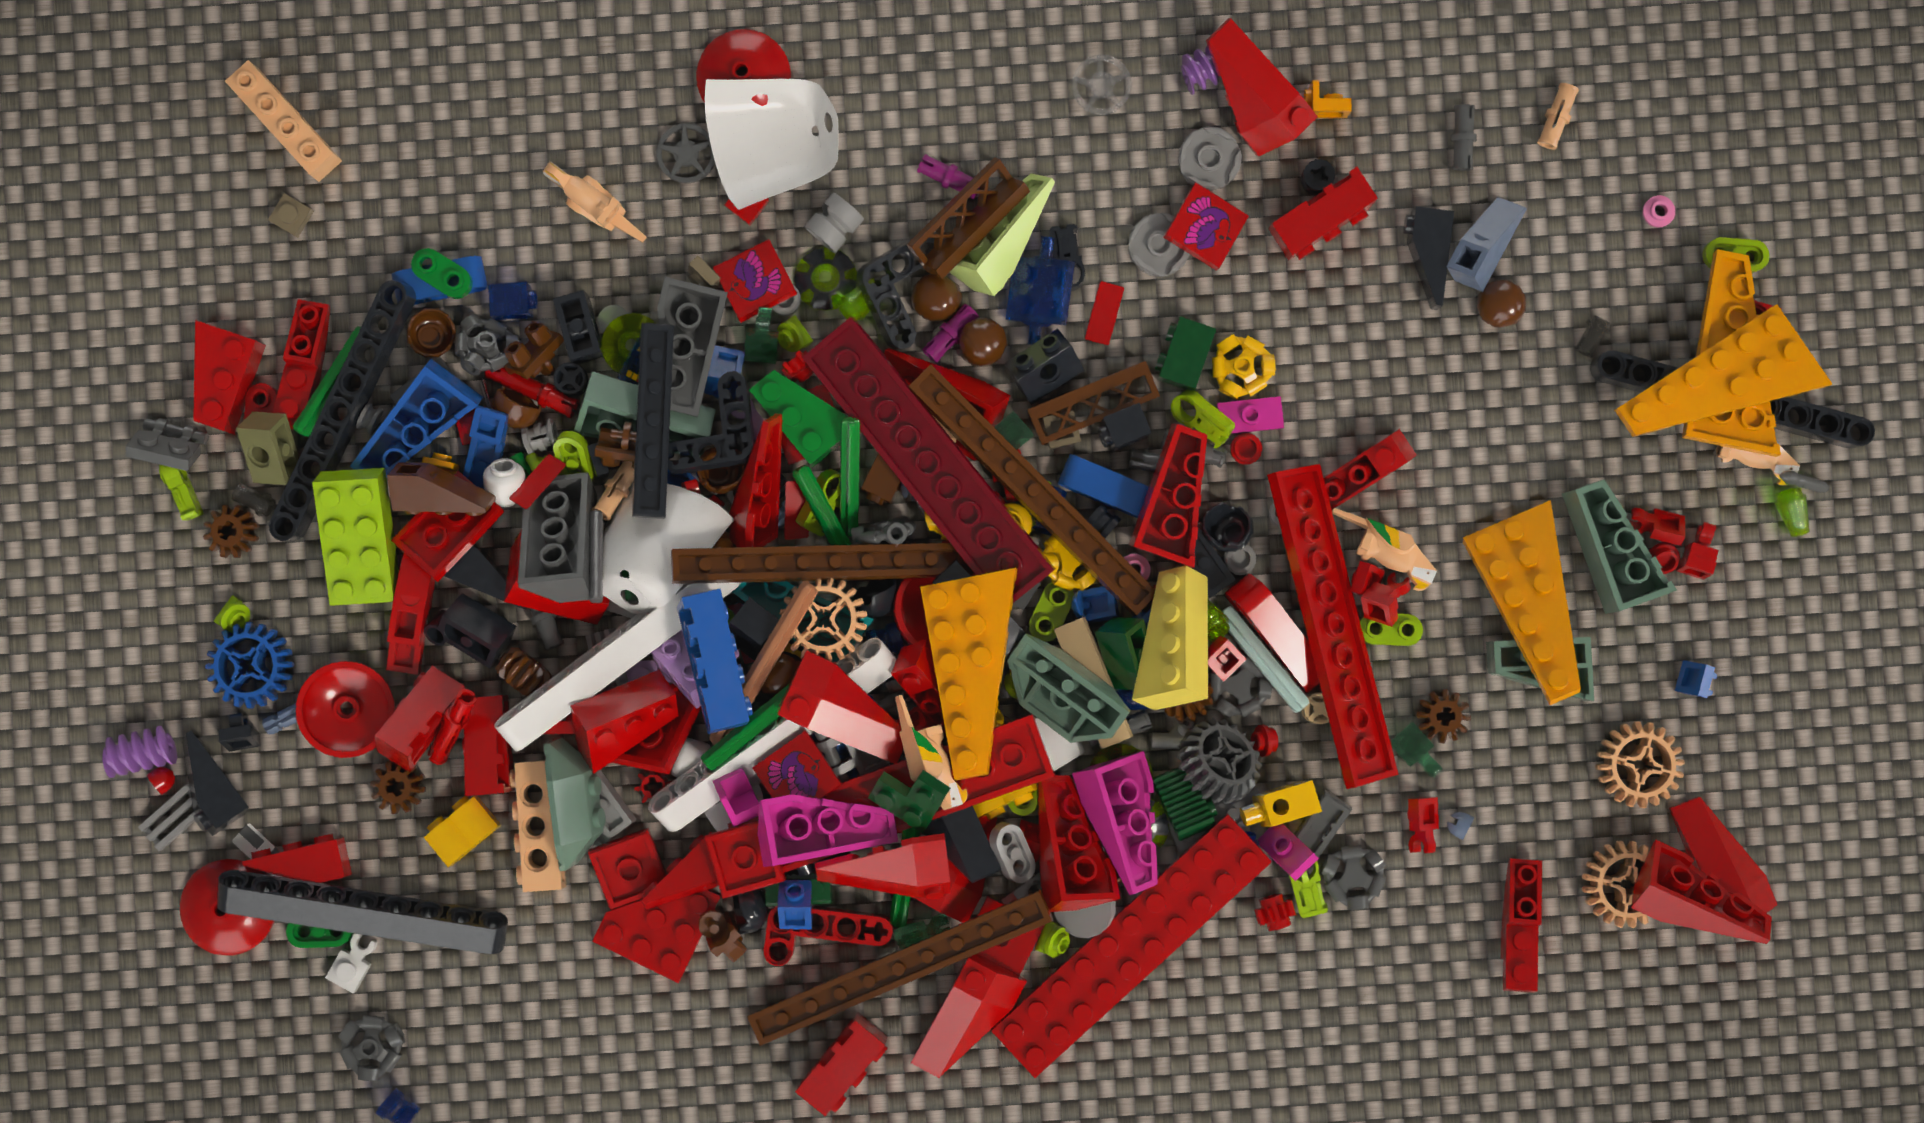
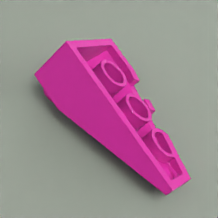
M1144 751L1098 763L1072 773L1081 804L1129 895H1134L1157 885L1156 845L1152 842L1151 824L1155 823V812H1151L1150 793H1154V787Z
M794 794L759 801L758 839L763 867L899 842L894 815L881 807L850 804Z

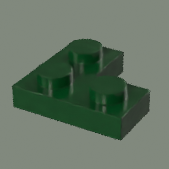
M924 770L912 788L884 771L868 798L881 808L886 809L906 822L909 826L924 833L951 788Z

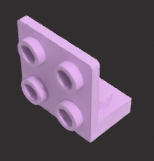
M680 630L652 651L651 654L657 667L697 709L701 704L683 632ZM738 650L735 652L736 659L740 655Z

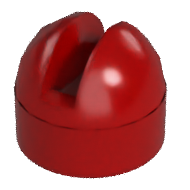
M166 767L155 768L146 775L161 795L170 790L175 782L173 771Z

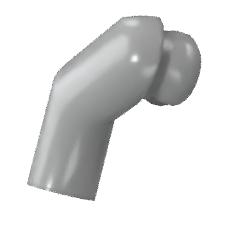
M1186 717L1182 723L1178 721L1169 733L1152 732V748L1180 749L1178 747L1180 741L1185 736V733L1195 726L1194 722Z

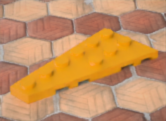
M1719 249L1714 251L1696 356L1759 316V314L1756 315L1753 295L1755 294L1749 255ZM1770 401L1684 423L1682 438L1774 457L1781 455L1780 446L1776 441L1774 429L1776 421L1775 415H1772Z
M1776 304L1614 411L1631 436L1635 437L1675 425L1701 420L1706 417L1825 388L1832 385V382L1778 304Z
M1550 500L1463 537V544L1549 705H1552L1580 693L1581 687Z
M1016 568L920 587L954 780L977 777L989 773L994 738L993 730L998 710V695L1004 668L1014 583L1017 576Z

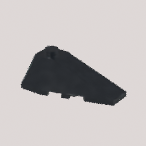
M973 806L931 820L923 833L925 836L944 833L947 859L972 884L1001 870Z

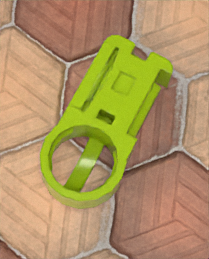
M1185 390L1172 400L1171 412L1173 417L1188 428H1195L1199 432L1208 434L1207 438L1215 444L1213 448L1217 449L1224 444L1235 428V423L1194 390ZM1181 400L1187 401L1195 407V416H1190L1183 410Z
M159 465L160 478L168 486V489L171 490L181 514V519L189 521L203 515V510L187 471Z
M832 469L825 470L816 480L834 511L835 507L840 508V472ZM834 477H838L839 484L837 489L831 496H827V484ZM806 500L796 518V523L818 536H824L825 534L822 532L823 530Z
M1318 860L1314 863L1313 871L1309 875L1306 870L1296 881L1289 876L1299 914L1302 918L1324 914L1328 911L1319 882L1321 878Z

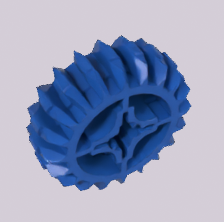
M246 622L244 629L240 627V624H235L232 629L233 634L227 630L221 632L224 641L219 639L212 641L218 650L208 651L207 656L214 658V663H207L205 665L206 669H214V674L209 675L207 680L209 682L218 681L213 691L220 693L225 690L222 700L229 702L233 699L235 707H241L244 702L247 709H253L256 702L260 707L267 706V697L272 701L278 699L275 689L281 692L287 690L286 685L282 683V679L292 680L293 675L290 673H285L286 668H292L295 665L294 662L285 660V657L290 656L293 652L291 649H281L287 640L285 638L275 640L278 633L276 629H271L266 633L267 627L265 624H259L256 629L253 622ZM247 639H255L260 642L257 647H252L248 653L234 648L240 642ZM269 652L273 661L272 672L265 664V659ZM228 659L234 665V673L231 678L227 668ZM245 660H253L251 665L256 671H247L249 666ZM253 677L266 682L263 687L253 692L240 689L244 683H248Z

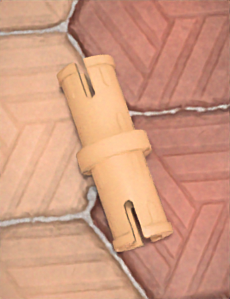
M1568 83L1559 84L1552 107L1548 108L1545 113L1547 120L1537 142L1540 146L1552 150L1557 149L1564 126L1569 124L1571 120L1569 113L1579 92L1576 86ZM1561 105H1563L1556 126L1553 128Z
M623 461L614 477L608 479L604 487L606 489L592 508L593 511L603 512V520L610 521L621 500L627 498L630 493L629 488L634 481L632 462Z

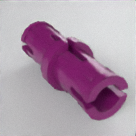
M927 154L923 156V162H920L917 173L942 183L941 187L945 189L950 187L959 192L973 179V177L957 170L958 166L954 164L948 166ZM972 194L970 196L971 199L974 200L977 194Z
M964 303L947 323L943 322L939 326L940 331L921 350L930 360L937 363L954 343L958 344V339L964 326L973 319L979 318V315L974 309Z

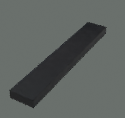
M641 323L632 517L666 518L674 325Z

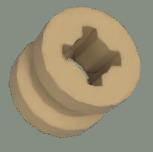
M1314 692L1308 694L1306 697L1309 699V704L1301 711L1302 716L1313 724L1328 723L1329 719L1322 693Z

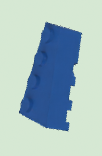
M430 358L350 467L353 469L385 468L387 478L389 472L398 462H407L413 455L425 448L441 433L478 406L483 396Z
M721 588L682 597L676 608L707 733L711 734L746 725L749 722L748 716L753 715L749 697H744L743 694L744 674L741 665H737L735 652H737L736 642L733 633H730L728 625L729 615L726 603L723 601Z

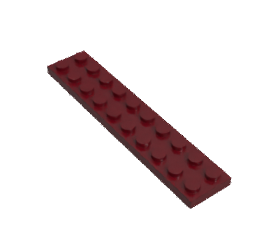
M854 316L849 317L802 357L847 415L859 419L860 431L976 576L1016 568L1017 576L1012 597L1014 603L1056 569L931 412L909 389L906 381Z

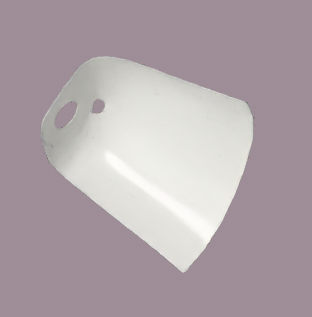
M801 79L706 80L705 114L714 161L721 183L729 199L738 210L819 179L835 167L838 160L839 146L838 117L833 104L819 84ZM758 94L768 96V102L765 106H760L751 99ZM827 112L830 114L833 123L830 133L827 131L824 122ZM815 125L818 128L819 136L812 134V127Z
M632 483L629 488L630 493L628 497L621 500L610 521H607L603 531V595L631 613L643 614L651 612L656 608L664 607L676 595L684 584H672L671 550L712 548L734 521V518L722 507L699 493L667 484L665 519L632 517ZM622 570L628 571L629 578L621 577L620 572ZM621 591H631L637 596L639 603L633 605L626 602L621 596Z

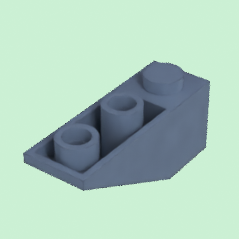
M1499 197L1494 200L1461 238L1446 266L1454 281L1476 290L1484 291L1519 225L1526 207Z

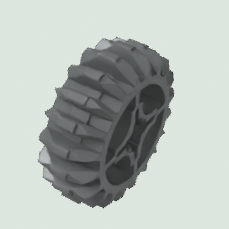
M1215 718L1209 719L1206 722L1203 720L1198 722L1193 728H1190L1178 745L1180 751L1176 758L1182 761L1178 769L1185 771L1187 774L1183 781H1191L1193 784L1192 791L1200 790L1202 799L1210 796L1213 804L1222 801L1226 805L1233 801L1241 800L1254 789L1255 783L1261 777L1259 771L1262 764L1257 761L1260 753L1252 748L1255 741L1249 742L1245 738L1247 731L1241 733L1237 731V723L1228 726L1226 719L1219 720L1218 722Z

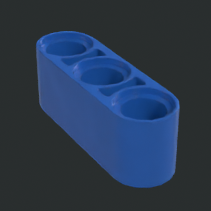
M469 256L452 260L471 275L473 285L469 294L488 289L482 256ZM432 264L424 265L422 267L423 269H429L432 266ZM412 268L396 271L391 274L392 280L406 283L413 287L416 293L414 305L450 298L418 278L412 271ZM453 276L449 280V285L452 287L459 283L458 276ZM397 288L395 289L397 303H399L403 295L401 289Z
M1069 454L1057 482L1058 485L1101 504L1103 503L1135 518L1139 517L1149 488L1145 484L1072 454Z

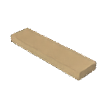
M1086 617L1054 629L1060 647L1064 652L1113 687ZM1127 719L1124 720L1112 738L1098 739L1101 749L1133 737Z

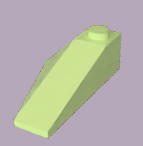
M1031 173L1022 180L1030 192L950 273L973 291L995 296L1004 287L1016 269L1054 186L1055 181L1053 178Z

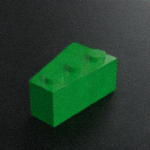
M773 370L749 389L770 417L775 414H782L783 433L812 468L840 446L841 420L848 416L787 377Z

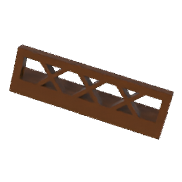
M994 157L907 246L927 272L943 279L1030 190L1025 182L1013 178L1001 160ZM997 170L1003 180L994 189H988L989 177ZM972 194H979L977 206L973 210H966L967 199ZM950 216H957L955 228L951 232H944L945 221ZM928 238H935L933 249L925 256L919 247Z
M1143 361L1027 409L1026 412L1035 428L1041 445H1044L1097 423L1103 417L1137 403L1142 404L1155 399L1160 394L1147 362ZM1144 375L1151 393L1140 398L1127 393L1132 380ZM1126 383L1123 391L1115 388L1116 386ZM1107 390L1121 394L1117 407L1111 410L1097 405L1102 392ZM1097 395L1094 403L1085 400ZM1125 396L1133 399V401L1122 405ZM1078 402L1092 407L1087 420L1082 422L1068 417L1073 404ZM1067 407L1065 415L1056 412ZM1095 409H1098V410H1101V411L1104 412V413H1101V414H1099V415H1096V416L1092 417L1093 414H1094V412H1095ZM1049 414L1061 418L1062 422L1058 431L1045 437L1038 419ZM1066 421L1075 424L1063 429Z

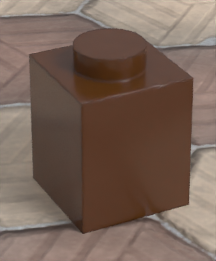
M878 454L861 489L867 492L866 499L882 506L884 501L892 503L901 485V481Z

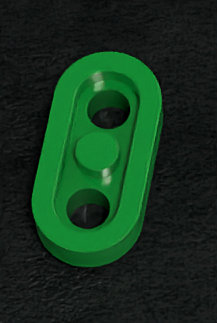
M424 248L413 256L411 268L414 274L452 299H461L471 291L473 281L469 272L436 250ZM426 259L432 260V266L429 269H423L422 263ZM453 276H458V285L454 287L450 286V278Z
M288 923L286 928L288 941L298 948L339 947L346 944L353 935V933L342 931L341 935L338 936L333 933V930L308 926L310 934L309 936H304L301 933L302 925Z

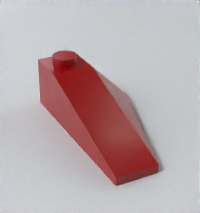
M1228 18L1206 39L1217 74L1221 76L1227 93L1225 95L1228 105L1232 107L1237 121L1235 122L1237 131L1256 156H1261L1295 140L1318 118L1301 94L1231 18Z
M806 649L778 707L777 715L809 730L894 764L897 763L904 750L899 733L902 731L901 725L836 663Z
M1055 775V777L1038 782L1040 879L1042 893L1050 912L1076 911L1119 900L1120 894L1115 867L1110 857H1106L1099 843L1100 838L1096 831H1093L1085 815L1078 791L1070 775Z
M979 954L966 958L918 1047L911 1064L940 1078L1013 1009L1027 980Z

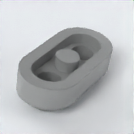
M1008 822L997 824L991 831L989 841L1000 864L1001 871L1008 880L1016 883H1025L1033 876L1036 867L1035 859L1025 836L1017 825ZM1017 860V865L1013 869V864Z

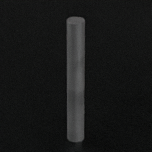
M595 510L590 512V602L601 603L603 601V512Z

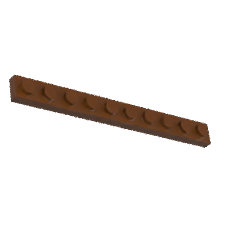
M931 364L908 386L931 414L1133 616L1138 615L1154 598L1155 589Z
M951 543L690 548L671 550L672 584L815 581L816 579H821L822 581L829 578L834 580L936 578L954 560L971 577L976 576Z
M1038 890L753 1012L747 1018L759 1045L762 1046L1050 923L1054 919L1041 890Z

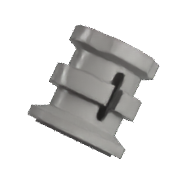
M552 418L547 420L546 425L536 423L533 425V428H521V436L527 454L535 453V450L538 449L541 452L547 451L548 447L554 446L559 436L556 424ZM546 435L545 438L535 439L538 436Z

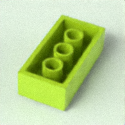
M385 468L321 471L312 484L330 606L393 602L399 568L396 546L391 541L394 537Z

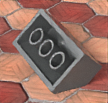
M588 472L558 475L528 509L523 508L518 574L519 588L559 603L590 600V512L593 511L592 508L597 504V493Z

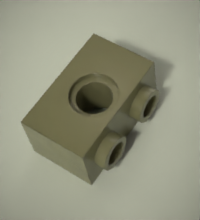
M252 412L236 427L253 483L287 485L299 460L287 415L282 413Z

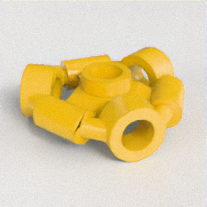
M1233 334L1216 345V356L1212 358L1213 378L1217 379L1219 384L1218 390L1233 399H1238V397L1244 395L1251 397L1267 387L1266 382L1271 376H1275V356L1264 348V343L1248 335L1246 338ZM1241 345L1242 353L1238 357L1231 360L1224 357L1225 354ZM1256 356H1261V376L1257 375L1254 370V358ZM1228 374L1238 376L1244 381L1243 388L1225 379Z
M1053 535L1044 542L1045 549L1043 553L1056 568L1048 575L1052 579V584L1071 591L1073 588L1082 591L1094 583L1096 578L1087 569L1080 571L1073 578V572L1082 564Z

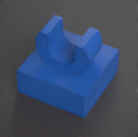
M1683 660L1675 691L1702 698L1711 696L1713 691L1709 689L1712 678L1717 679V674L1714 672L1715 667Z

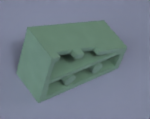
M1591 637L1573 638L1581 689L1580 693L1571 697L1583 701H1594ZM1515 640L1486 642L1488 674L1540 688Z

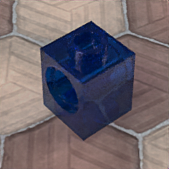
M527 282L488 284L490 317L494 320L534 318L533 309H538V297L536 290H532V287Z

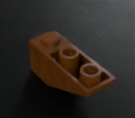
M398 462L387 475L392 511H404L406 514L435 512L438 515L460 512L470 516H478L486 513L496 500L494 494L430 463Z

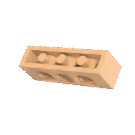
M247 60L225 80L228 86L307 173L318 182L342 162L340 157L252 62Z
M545 760L514 763L515 769L510 770V783L512 789L516 788L517 801L512 803V815L514 821L518 820L519 833L514 835L515 852L520 853L521 865L516 868L517 884L522 885L523 892L561 890L566 887L565 871L559 870L555 850ZM533 784L538 785L542 789L543 796L539 802H533L528 797V789ZM533 817H539L544 821L545 829L542 834H535L531 830L530 821ZM535 849H541L546 853L547 861L544 866H538L533 862L532 853Z

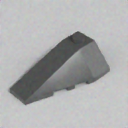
M665 277L657 312L659 324L674 325L670 411L698 417L728 292Z

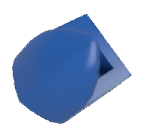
M1104 586L1082 591L1078 590L1072 597L1071 609L1078 619L1086 617L1088 624L1119 617L1117 599Z

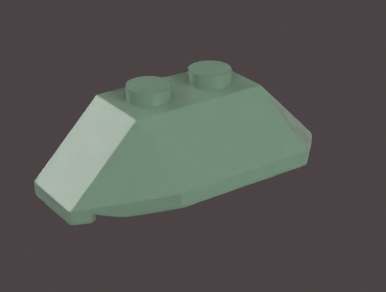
M1029 634L1023 636L1007 660L1012 672L1019 704L1070 743L1112 738L1131 712L1113 687L1062 649Z
M555 738L543 744L544 755L546 756V782L559 870L566 871L579 863L603 832L606 816L600 804L599 795L602 785L597 772L593 774L583 756L563 738Z

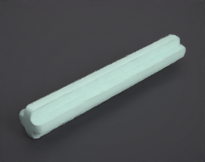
M1229 606L1222 610L1217 616L1221 624L1295 713L1302 711L1309 704V699L1235 609Z

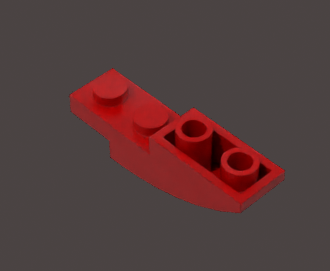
M297 300L283 354L285 366L272 412L286 414L290 429L294 430V423L320 384L328 336L329 304Z
M403 553L389 623L387 642L390 643L386 670L418 675L421 673L425 643L424 628L427 626L428 612L432 608L435 580L405 553Z
M1510 858L1508 861L1503 901L1500 960H1503L1504 991L1538 992L1539 926L1542 925L1541 860Z

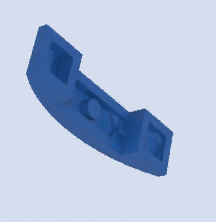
M478 405L475 409L469 437L472 438L463 475L475 486L484 490V470L493 461L501 459L503 456L509 414Z

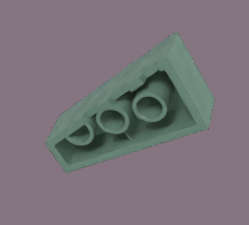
M592 371L573 431L582 436L594 437L599 440L601 427L623 430L625 422L628 421L633 422V432H636L638 385ZM701 405L698 417L670 411L669 443L710 436L716 409ZM705 447L701 449L700 456L703 454ZM693 448L689 449V451H690V453H691V455H689V456H693V454H692V449H693Z
M1605 480L1593 482L1562 493L1605 614L1620 612L1677 591L1672 581H1668L1660 568L1662 566L1656 557H1652L1642 542L1644 539L1639 531L1635 530L1627 519V513Z

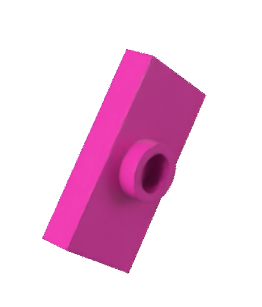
M1281 396L1216 404L1217 409L1235 423V428L1231 434L1284 428Z
M1284 824L1270 827L1255 841L1295 881L1319 859Z

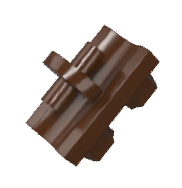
M531 321L524 331L529 341L525 345L515 341L504 349V353L509 361L504 366L508 374L516 373L527 380L530 376L535 378L539 373L549 376L554 371V367L550 362L555 357L553 352L564 342V338L560 333L550 331L541 322Z
M626 421L623 430L601 427L598 444L595 448V456L601 457L603 466L616 467L620 464V460L632 462V468H634L636 432H633V422Z
M707 910L700 916L698 921L699 930L706 937L709 949L716 957L724 953L732 962H735L747 951L746 945L742 942L743 937L739 932L735 918L728 910L724 914L718 910Z

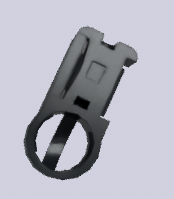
M1067 224L1066 228L1060 229V226H1053L1049 230L1054 270L1053 280L1055 285L1065 292L1079 289L1085 279L1082 255L1079 256L1077 237L1074 234L1078 230L1075 224ZM1071 265L1077 267L1081 273L1079 281L1074 284L1072 282ZM1062 266H1064L1066 284L1058 277V270Z

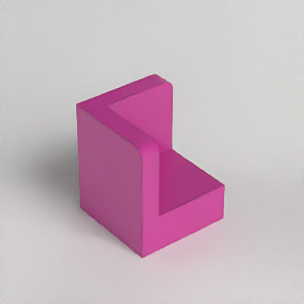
M742 768L713 781L719 798L734 827L759 816L758 799Z

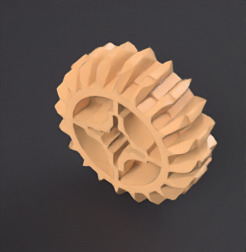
M832 578L827 579V586L821 585V579L815 580V588L818 590V594H830L838 599L827 607H821L815 602H812L807 611L812 617L811 623L802 634L796 629L791 639L795 638L796 640L790 647L793 652L800 646L804 648L801 658L807 649L819 656L820 654H826L825 658L832 661L831 653L836 652L839 660L844 659V653L841 650L843 647H846L851 653L855 651L854 646L850 643L851 639L859 643L862 642L863 637L855 633L856 629L866 630L867 625L857 622V619L867 617V612H857L856 608L860 607L864 601L861 598L852 602L850 598L856 594V589L852 588L845 594L843 592L846 586L844 580L840 581L838 588L832 587L834 583ZM795 586L792 588L793 594H795V592L798 589ZM785 597L784 602L788 605L792 598ZM844 606H847L851 617V625L846 635L843 634L835 623V617ZM812 608H814L817 613L823 612V615L824 612L830 613L834 608H836L831 613V616L829 618L831 627L836 632H834L830 627L824 628V625L822 626V628L817 626L813 631H811L818 621L816 613ZM785 609L780 610V615L784 613ZM824 632L831 635L832 638L834 637L837 643L829 646H817L808 641L818 633Z
M1634 721L1632 730L1628 724L1620 725L1621 734L1616 730H1611L1609 734L1613 742L1609 740H1602L1601 742L1607 748V752L1598 751L1596 754L1597 757L1604 758V764L1595 765L1596 770H1605V774L1601 775L1598 780L1601 783L1610 782L1606 786L1605 792L1611 794L1616 791L1614 800L1622 802L1626 798L1625 802L1628 807H1634L1637 802L1640 808H1647L1648 800L1652 805L1657 806L1660 804L1658 794L1664 799H1669L1671 796L1667 788L1669 787L1673 790L1679 788V785L1673 781L1674 777L1683 778L1684 776L1682 772L1676 771V765H1684V760L1675 759V755L1682 752L1681 747H1670L1674 743L1675 737L1667 736L1664 738L1666 729L1659 727L1654 731V724L1651 722H1647L1642 727L1640 721ZM1640 738L1639 745H1635V749L1630 755L1619 754L1628 742ZM1651 742L1660 751L1663 765L1656 763L1653 759V748L1650 747ZM1627 760H1641L1645 762V765L1651 766L1653 769L1635 768V764L1628 763ZM1617 764L1627 770V781L1630 782L1629 787L1620 779L1617 772ZM1649 775H1660V778L1653 786L1640 791L1641 784H1645L1646 778Z
M1616 841L1615 850L1610 844L1604 845L1606 855L1604 856L1602 853L1595 851L1593 855L1598 861L1597 864L1589 861L1586 863L1588 868L1593 869L1591 875L1582 874V879L1590 881V885L1582 887V892L1592 893L1585 900L1586 904H1597L1593 910L1594 915L1600 916L1604 913L1603 921L1610 924L1614 920L1615 926L1620 928L1624 926L1625 922H1627L1629 927L1635 928L1637 918L1642 924H1647V915L1632 908L1628 909V905L1632 904L1634 887L1631 886L1630 889H1625L1621 885L1613 883V881L1621 882L1627 879L1635 884L1638 877V868L1635 867L1636 860L1643 865L1649 853V847L1642 845L1638 849L1637 842L1629 841L1627 847L1623 841ZM1624 859V864H1620L1616 874L1605 875L1613 863ZM1603 885L1610 886L1614 890V900L1617 901L1616 909L1607 901L1603 892Z

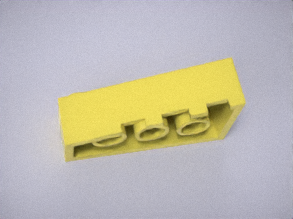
M1186 565L1161 571L1158 574L1132 697L1133 701L1153 710L1208 699V577Z

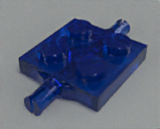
M1041 236L1039 255L1030 258L1021 257L1014 273L1011 275L1005 320L1023 322L1030 326L1027 345H1033L1041 340L1042 327L1067 325L1075 262L1058 260L1052 257L1055 240L1052 237Z

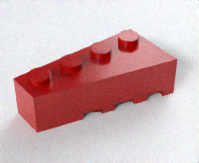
M1171 424L1129 542L1130 546L1194 568L1195 545L1198 535V515L1202 496L1201 485L1204 475L1208 434L1180 424Z

